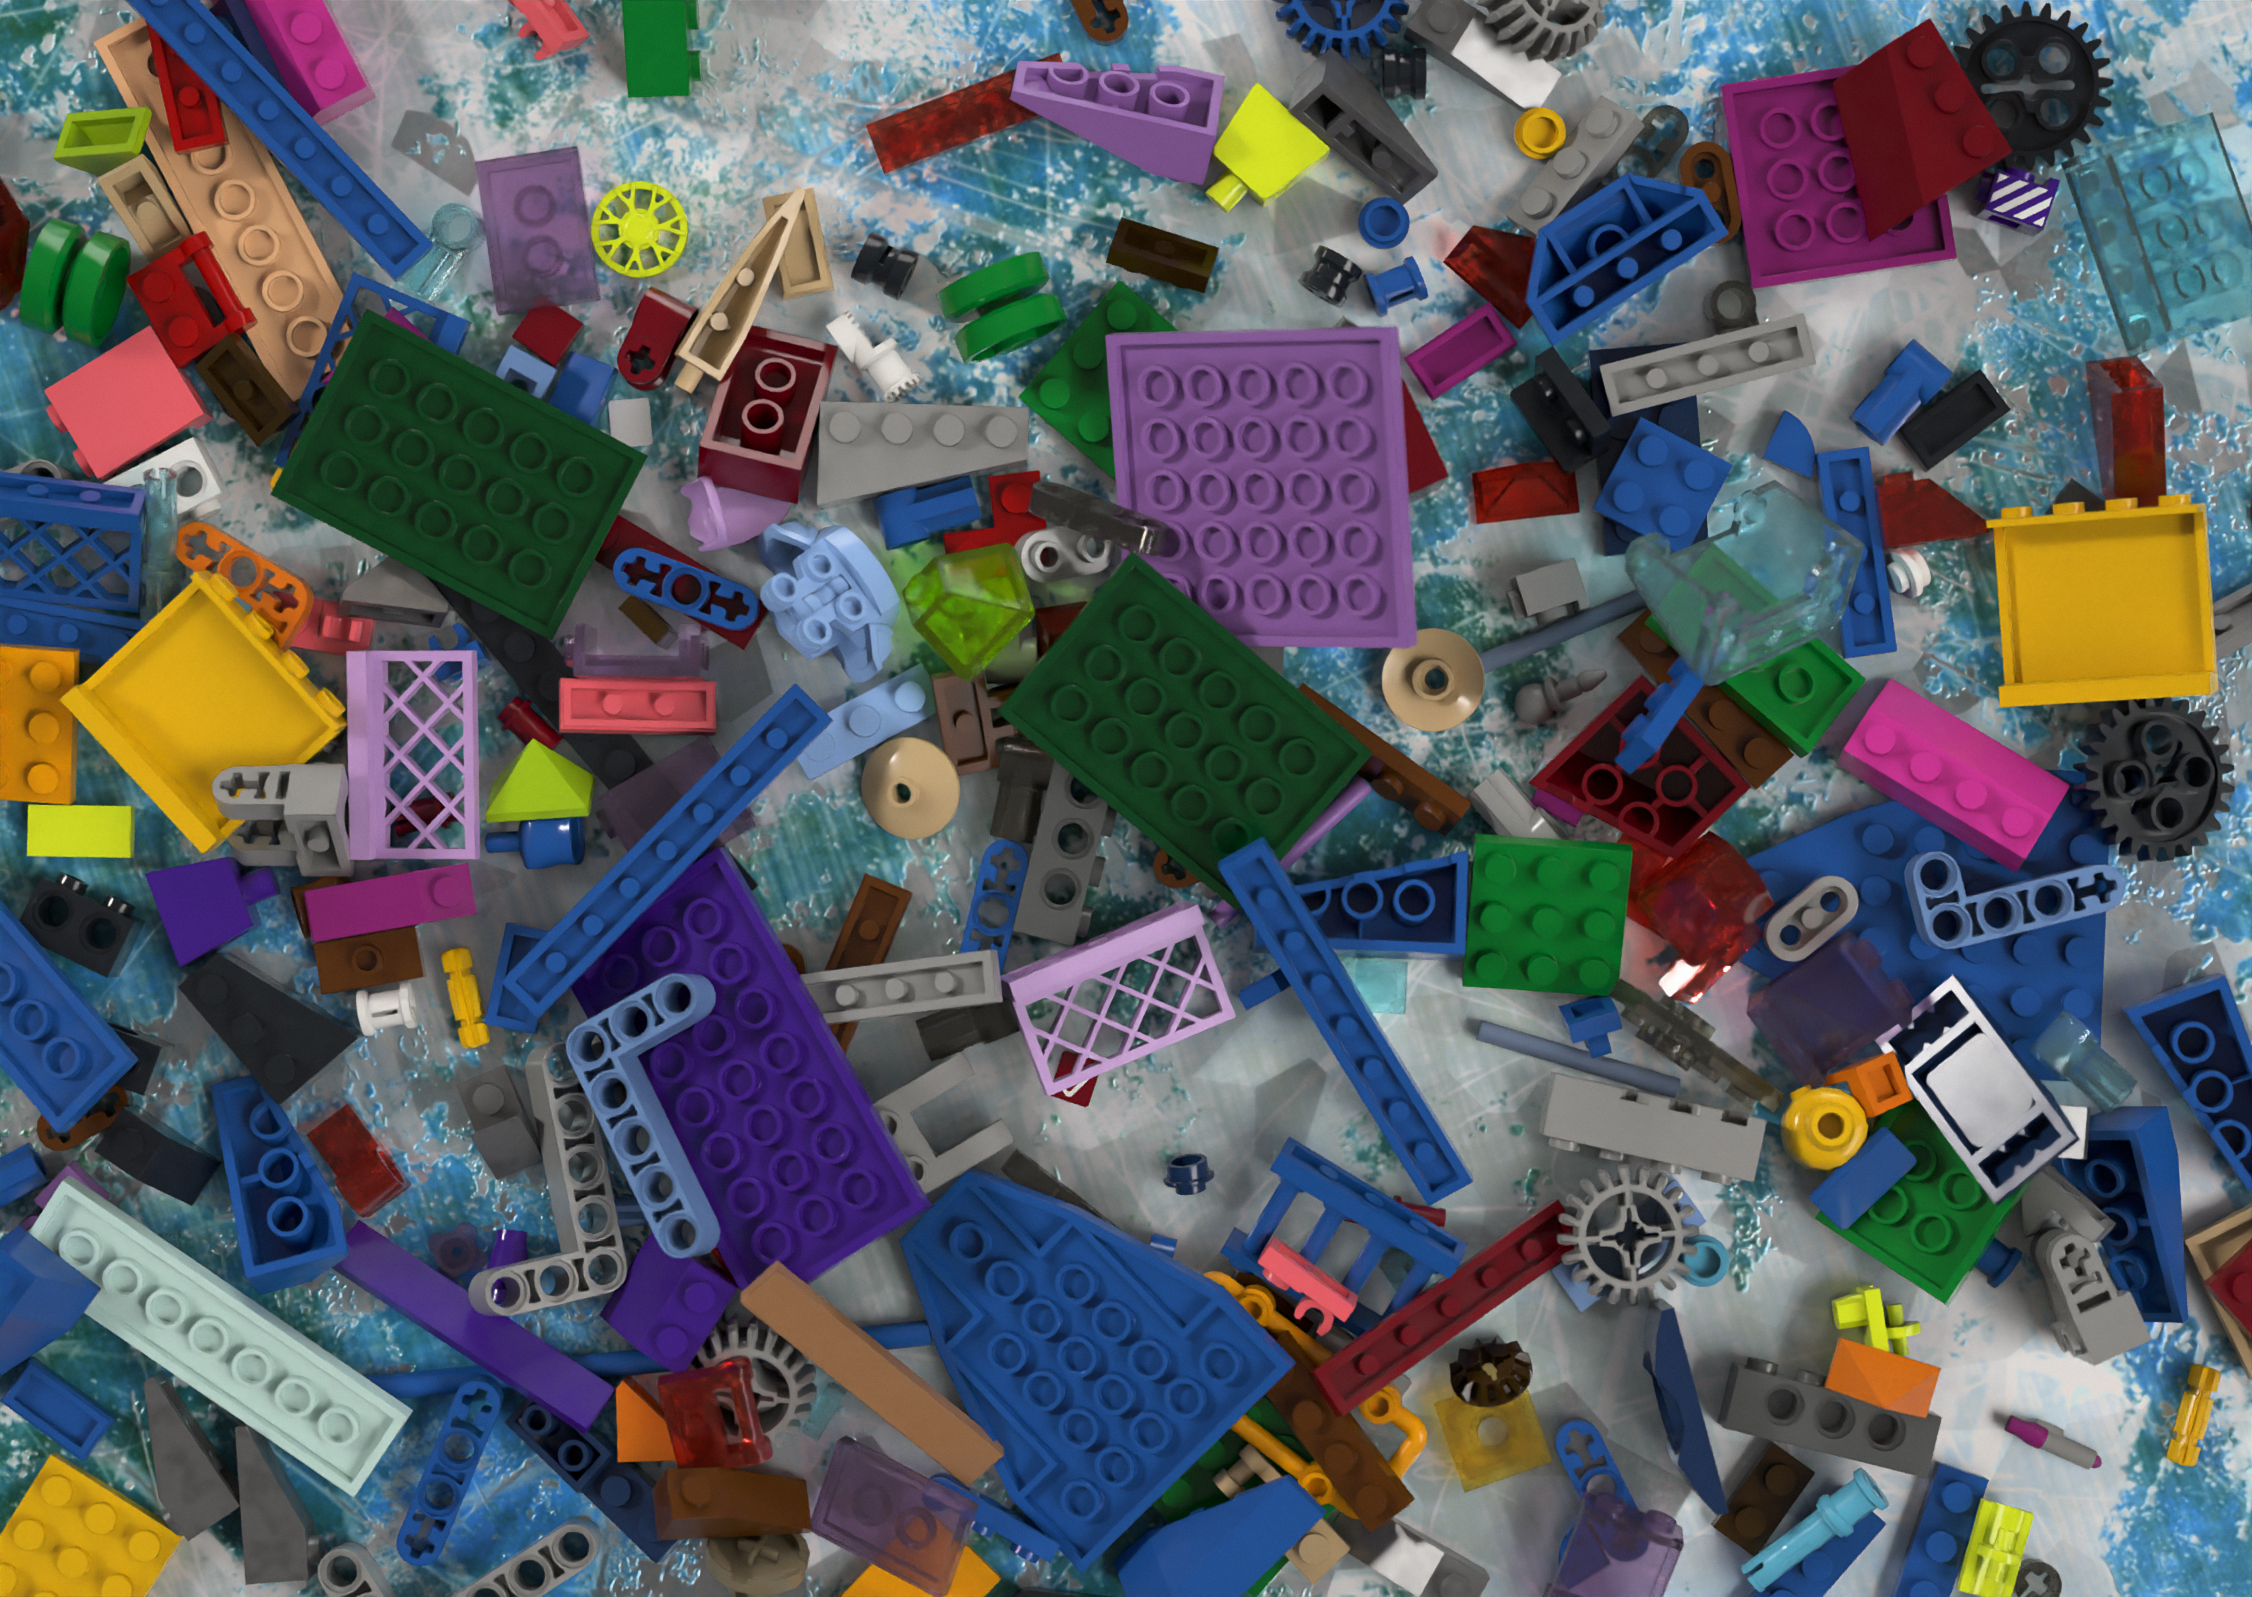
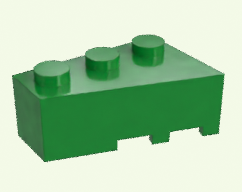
M622 0L628 98L690 96L694 90V82L702 81L703 77L701 50H693V30H699L698 0Z

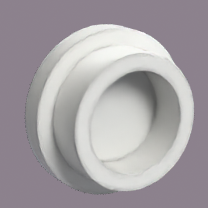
M1913 548L1905 551L1895 549L1888 553L1886 557L1887 566L1885 567L1889 587L1895 593H1901L1909 599L1921 595L1923 587L1929 585L1931 581L1929 568L1921 554Z

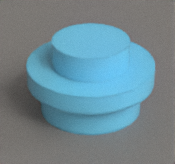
M1696 1235L1687 1239L1684 1243L1695 1246L1698 1251L1696 1256L1680 1253L1678 1261L1683 1262L1690 1268L1687 1275L1681 1274V1276L1690 1284L1698 1287H1709L1717 1284L1726 1275L1729 1267V1255L1725 1246L1719 1240L1709 1235Z

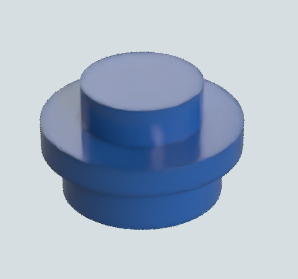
M1379 197L1369 201L1361 210L1358 218V230L1362 239L1376 249H1391L1399 245L1405 239L1410 226L1409 215L1405 207L1397 200L1389 197Z

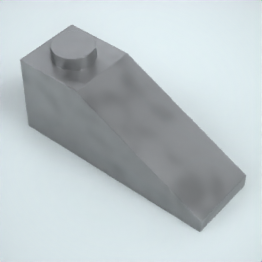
M1422 1L1409 22L1403 39L1418 48H1425L1427 54L1524 113L1530 109L1543 106L1562 75L1561 72L1549 63H1546L1544 59L1529 62L1525 51L1512 54L1511 41L1508 39L1496 41L1499 30L1495 24H1484L1487 16L1465 1Z
M1332 47L1297 76L1288 112L1393 199L1404 205L1437 177V168L1370 79Z
M164 1371L143 1382L158 1497L164 1505V1508L161 1509V1514L168 1527L176 1535L183 1534L187 1541H190L240 1506L239 1482Z
M242 1423L235 1428L245 1584L309 1580L317 1573V1565L320 1564L321 1559L324 1557L322 1534H315L312 1516L265 1436L246 1423Z
M1339 1512L1332 1524L1336 1532L1350 1545L1351 1549L1347 1553L1416 1597H1480L1490 1580L1486 1569L1395 1517H1392L1371 1533H1369L1360 1519H1352L1342 1512Z

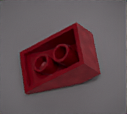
M751 325L746 339L722 380L719 381L699 444L697 479L708 476L711 477L715 485L798 505L820 425V401H826L838 346Z

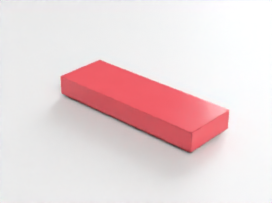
M560 678L559 733L714 736L716 733V681Z

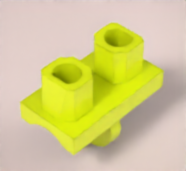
M1873 1284L1856 1286L1857 1293L1831 1301L1837 1329L1862 1326L1865 1345L1890 1352L1888 1339H1892L1894 1354L1901 1356L1910 1355L1907 1336L1921 1333L1920 1321H1904L1902 1303L1886 1305L1889 1324H1885L1880 1288H1873Z
M1981 1498L1956 1589L1983 1597H2011L2034 1514L2030 1511Z

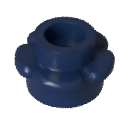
M1196 1153L1184 1154L1173 1157L1166 1162L1167 1177L1163 1181L1166 1186L1175 1188V1192L1178 1195H1193L1206 1189V1182L1214 1178V1171L1208 1167L1205 1155Z

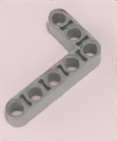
M560 1041L538 1046L529 1053L525 1062V1072L561 1253L479 1272L471 1280L468 1288V1298L472 1307L478 1313L485 1316L516 1315L610 1293L623 1284L627 1275V1263L598 1118L569 1061L566 1052V1042ZM553 1053L557 1054L563 1062V1072L559 1079L554 1078L548 1069V1061ZM563 1104H566L573 1113V1123L568 1130L561 1126L558 1119V1112ZM573 1155H577L583 1163V1174L578 1181L571 1177L568 1170V1164ZM584 1206H587L593 1214V1225L588 1232H585L579 1224V1213ZM595 1256L603 1265V1276L598 1283H595L589 1275V1265ZM546 1268H549L555 1276V1287L549 1295L542 1290L540 1285L541 1274ZM497 1279H501L507 1288V1296L501 1306H497L491 1297V1288Z
M575 1517L449 1597H477V1591L482 1588L495 1590L500 1597H541L585 1569L596 1558L602 1547L601 1531L593 1521L587 1518ZM569 1532L583 1534L589 1543L588 1554L584 1556L571 1555L564 1546L565 1534ZM357 1542L341 1543L321 1559L318 1566V1578L328 1597H398L371 1553ZM346 1556L353 1560L357 1567L355 1580L346 1581L336 1574L334 1570L336 1557ZM525 1560L539 1562L545 1571L544 1582L540 1584L526 1582L520 1573L521 1563Z

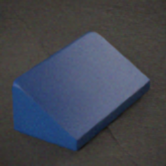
M570 351L549 404L596 428L619 370L604 362Z
M1885 1126L1880 1127L1843 1166L1838 1167L1810 1194L1809 1199L1838 1228L1846 1230L1916 1164V1157Z

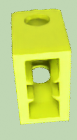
M1257 82L1212 150L1210 160L1223 173L1205 194L1226 214L1231 211L1246 193L1264 208L1323 163L1329 155L1330 148L1290 114L1288 109Z

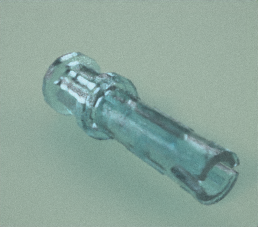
M154 468L143 473V481L145 482L147 560L141 564L139 579L145 583V604L140 608V619L146 624L181 592V583L186 579V567L176 556L178 545L176 481L178 480V475L175 470L169 468H159V478H155Z

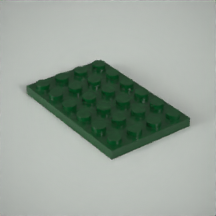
M366 309L270 495L528 629L553 640L648 455L385 317Z
M1133 550L997 709L998 714L1237 911L1242 906L1219 871L1218 861L1264 836L1280 862L1373 754L1372 750Z

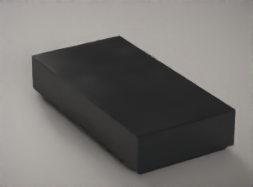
M1979 369L1902 425L1896 434L1923 471L1927 472L2011 409L1982 370Z

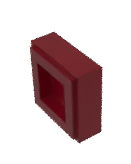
M540 295L511 337L556 368L585 325L543 295Z

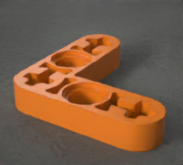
M190 522L182 526L174 539V552L178 560L195 572L208 570L212 575L215 573L213 568L219 563L217 572L232 583L238 591L237 597L253 606L250 612L252 610L257 612L272 627L274 631L273 637L278 648L283 652L289 649L314 603V595L310 585L303 578L215 525L205 522ZM206 533L208 535L205 540L207 546L225 553L227 545L231 549L220 561L204 554H198L194 558L192 555L195 548L189 543L192 536L202 537ZM241 557L250 558L257 568L255 580L246 587L238 586L231 577L232 565ZM272 571L275 573V576L269 580L270 572ZM267 583L285 590H289L294 586L296 589L293 596L299 603L296 608L286 607L282 611L280 609L282 600L271 592L263 591L261 599H259L257 594L262 591Z

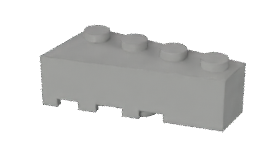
M820 401L817 506L821 510L857 501L875 499L903 489L914 487L922 489L969 475L972 478L1027 466L1029 461V407Z
M1551 1071L1538 1132L1542 1135L1550 1136L1548 1146L1579 1152L1580 1145L1586 1144L1601 1148L1599 1154L1601 1158L1630 1164L1631 1155L1651 1159L1650 1168L1680 1175L1683 1166L1702 1171L1700 1178L1702 1180L1731 1186L1733 1178L1754 1183L1767 1120L1753 1115Z

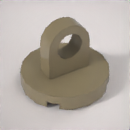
M800 1534L708 1538L704 1560L708 1572L719 1583L731 1588L732 1597H773V1595L793 1590L805 1579L810 1550L806 1540Z

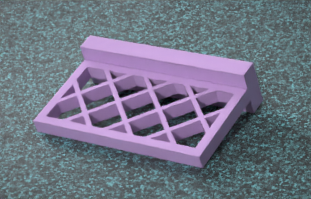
M477 650L346 651L349 859H479ZM388 661H404L418 676L402 695L388 683ZM417 661L433 662L425 670ZM446 661H462L463 683L450 696L432 675ZM424 684L444 702L427 722L407 703ZM462 696L463 708L457 703ZM388 697L394 702L390 708ZM400 709L419 728L402 748L389 735V721ZM449 710L463 722V736L452 748L433 730V727ZM425 736L445 755L428 773L408 755ZM463 748H464V761H463V759L458 755V753H459ZM389 749L395 754V756L390 761ZM400 762L420 780L403 800L390 787V773ZM450 762L464 774V788L453 800L433 781ZM426 787L445 806L442 812L429 825L409 807ZM390 801L396 806L391 813ZM463 801H464V812L459 808V805H460ZM451 813L465 827V848H449L434 833ZM403 814L421 834L408 847H391L390 825ZM428 840L435 848L420 846Z
M1183 900L1000 976L1003 995L1010 1002L1044 1095H1053L1236 1017L1202 927L1205 921L1198 904ZM1192 937L1198 956L1190 974L1166 964L1175 943ZM1162 949L1158 960L1147 956ZM1139 958L1155 965L1143 994L1119 984L1127 964ZM1203 968L1208 982L1199 978ZM1115 969L1111 980L1101 976V974ZM1164 969L1187 979L1176 1007L1152 998ZM1091 978L1108 984L1096 1013L1072 1003L1080 983ZM1196 983L1212 990L1219 1009L1218 1011L1201 1018L1184 1012ZM1068 988L1064 999L1053 995ZM1117 989L1140 998L1129 1027L1105 1018ZM1043 998L1061 1004L1049 1033L1032 1026L1025 1008L1026 1005ZM1149 1003L1173 1013L1165 1032L1153 1038L1137 1031ZM1069 1009L1093 1018L1082 1047L1057 1037ZM1181 1017L1191 1020V1022L1178 1027ZM1102 1022L1126 1032L1118 1052L1106 1058L1090 1051ZM1036 1034L1046 1038L1042 1050ZM1134 1037L1144 1040V1042L1131 1047ZM1056 1042L1079 1052L1071 1072L1053 1080L1046 1062L1054 1043ZM1087 1057H1091L1095 1060H1098L1097 1062H1094L1083 1067Z

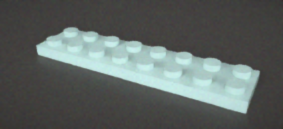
M71 1175L62 1180L29 1231L37 1240L101 1288L84 1312L85 1314L352 1497H355L413 1412L411 1408Z

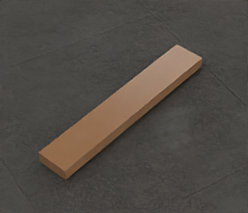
M778 1260L741 1292L740 1303L967 1487L1004 1456L1003 1446L997 1440L993 1442L981 1426Z

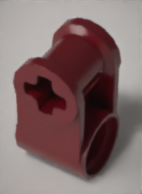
M650 287L639 303L632 326L617 356L618 369L629 385L636 390L644 392L653 391L662 386L677 358L674 353L699 314V308L654 287ZM647 354H649V358L654 364L651 371L642 369L639 375H637V370L632 365V362L635 358L644 360Z

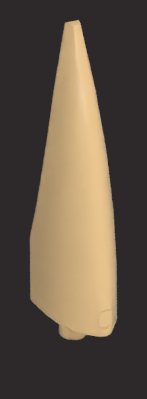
M800 187L795 189L743 250L705 303L676 349L674 355L686 364L674 385L692 395L703 374L721 381L746 339L783 254L805 197L806 191Z

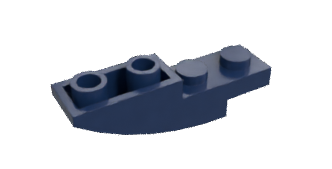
M528 1397L504 1422L576 1493H583L655 1564H662L684 1540H658L652 1492L657 1482L637 1463L618 1462L617 1446L594 1425L584 1435Z

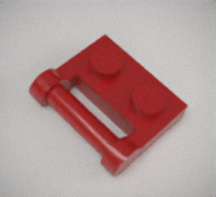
M206 231L190 236L177 248L126 278L173 362L180 369H185L205 357L227 334L238 333L241 335L258 323L250 307H243L213 255L211 249H213L214 244ZM193 261L226 317L219 325L215 324L183 268Z

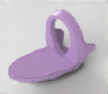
M708 476L699 477L697 480L683 485L680 489L681 494L692 502V509L687 522L692 537L703 544L698 548L702 552L723 550L724 548L740 545L755 539L771 524L776 523L779 525L788 513L789 502L727 487L715 489L711 477Z

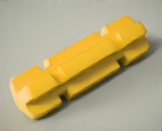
M467 947L446 950L442 952L441 960L444 973L449 972L450 980L446 982L455 1021L460 1020L461 1028L457 1029L461 1046L469 1049L485 1045L489 1042L490 1036L487 1024H484L485 1022L482 1023L480 1016L484 1015L476 975H471L470 967H473L470 950Z
M2194 1364L2190 1368L2186 1384L2191 1386L2189 1392L2184 1391L2173 1430L2177 1433L2176 1439L2171 1438L2167 1451V1459L2173 1463L2187 1467H2194L2197 1464L2201 1447L2197 1446L2198 1439H2204L2214 1400L2210 1398L2211 1392H2217L2221 1377L2220 1372L2214 1368L2200 1364Z

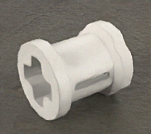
M410 982L400 984L398 990L369 994L367 990L357 991V1013L364 1036L374 1035L375 1029L404 1024L408 1029L417 1028V1005Z

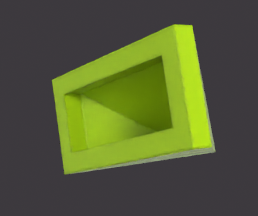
M145 106L67 113L53 158L60 164L102 176L140 155L153 112Z
M532 739L493 781L485 813L487 823L589 816L596 784L594 775L535 739Z

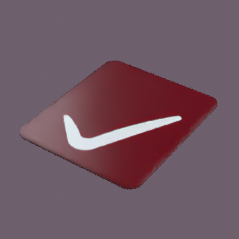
M1069 1051L1062 1053L1054 1079L1071 1072L1078 1054ZM1087 1058L1083 1067L1097 1061ZM1098 1076L1051 1096L1087 1107Z

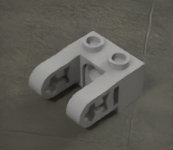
M316 762L313 764L236 766L228 768L216 776L212 784V792L219 812L229 819L247 820L227 838L232 855L236 861L246 866H299L301 876H353L355 860L349 859L348 779L343 764ZM264 788L266 798L260 799V797H264L262 789ZM237 789H245L241 790L239 797L231 798L236 795ZM277 834L279 837L280 845H274V843H278L276 837ZM252 835H260L254 839L253 844H245L250 842Z
M963 1051L873 1103L925 1194L1015 1141L1002 1118L939 1155L936 1150L933 1151L924 1138L913 1117L915 1115L913 1110L976 1074Z
M2058 1227L2045 1228L2034 1236L2030 1245V1255L2057 1320L2050 1324L2051 1330L2064 1353L2070 1351L2074 1358L2077 1357L2096 1366L2152 1340L2131 1292L2125 1289L2118 1291L2112 1285L2097 1249L2089 1239L2075 1233H2067L2064 1229ZM2062 1258L2065 1263V1265L2061 1266L2059 1260ZM2077 1266H2079L2081 1271L2080 1274H2076L2074 1271Z

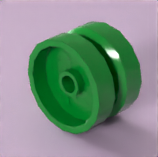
M57 218L47 222L38 235L23 277L19 308L21 324L26 328L50 335L55 334L64 326L67 339L94 348L101 346L113 329L125 296L128 283L126 278L129 277L131 263L129 241L98 231L87 240L85 229L80 225Z
M1029 252L994 263L953 282L936 294L946 322L964 323L974 320L962 327L954 337L964 365L978 363L1016 351L1055 331L1068 322L1058 295L1042 293L1031 296L1042 289L1050 279L1040 252Z

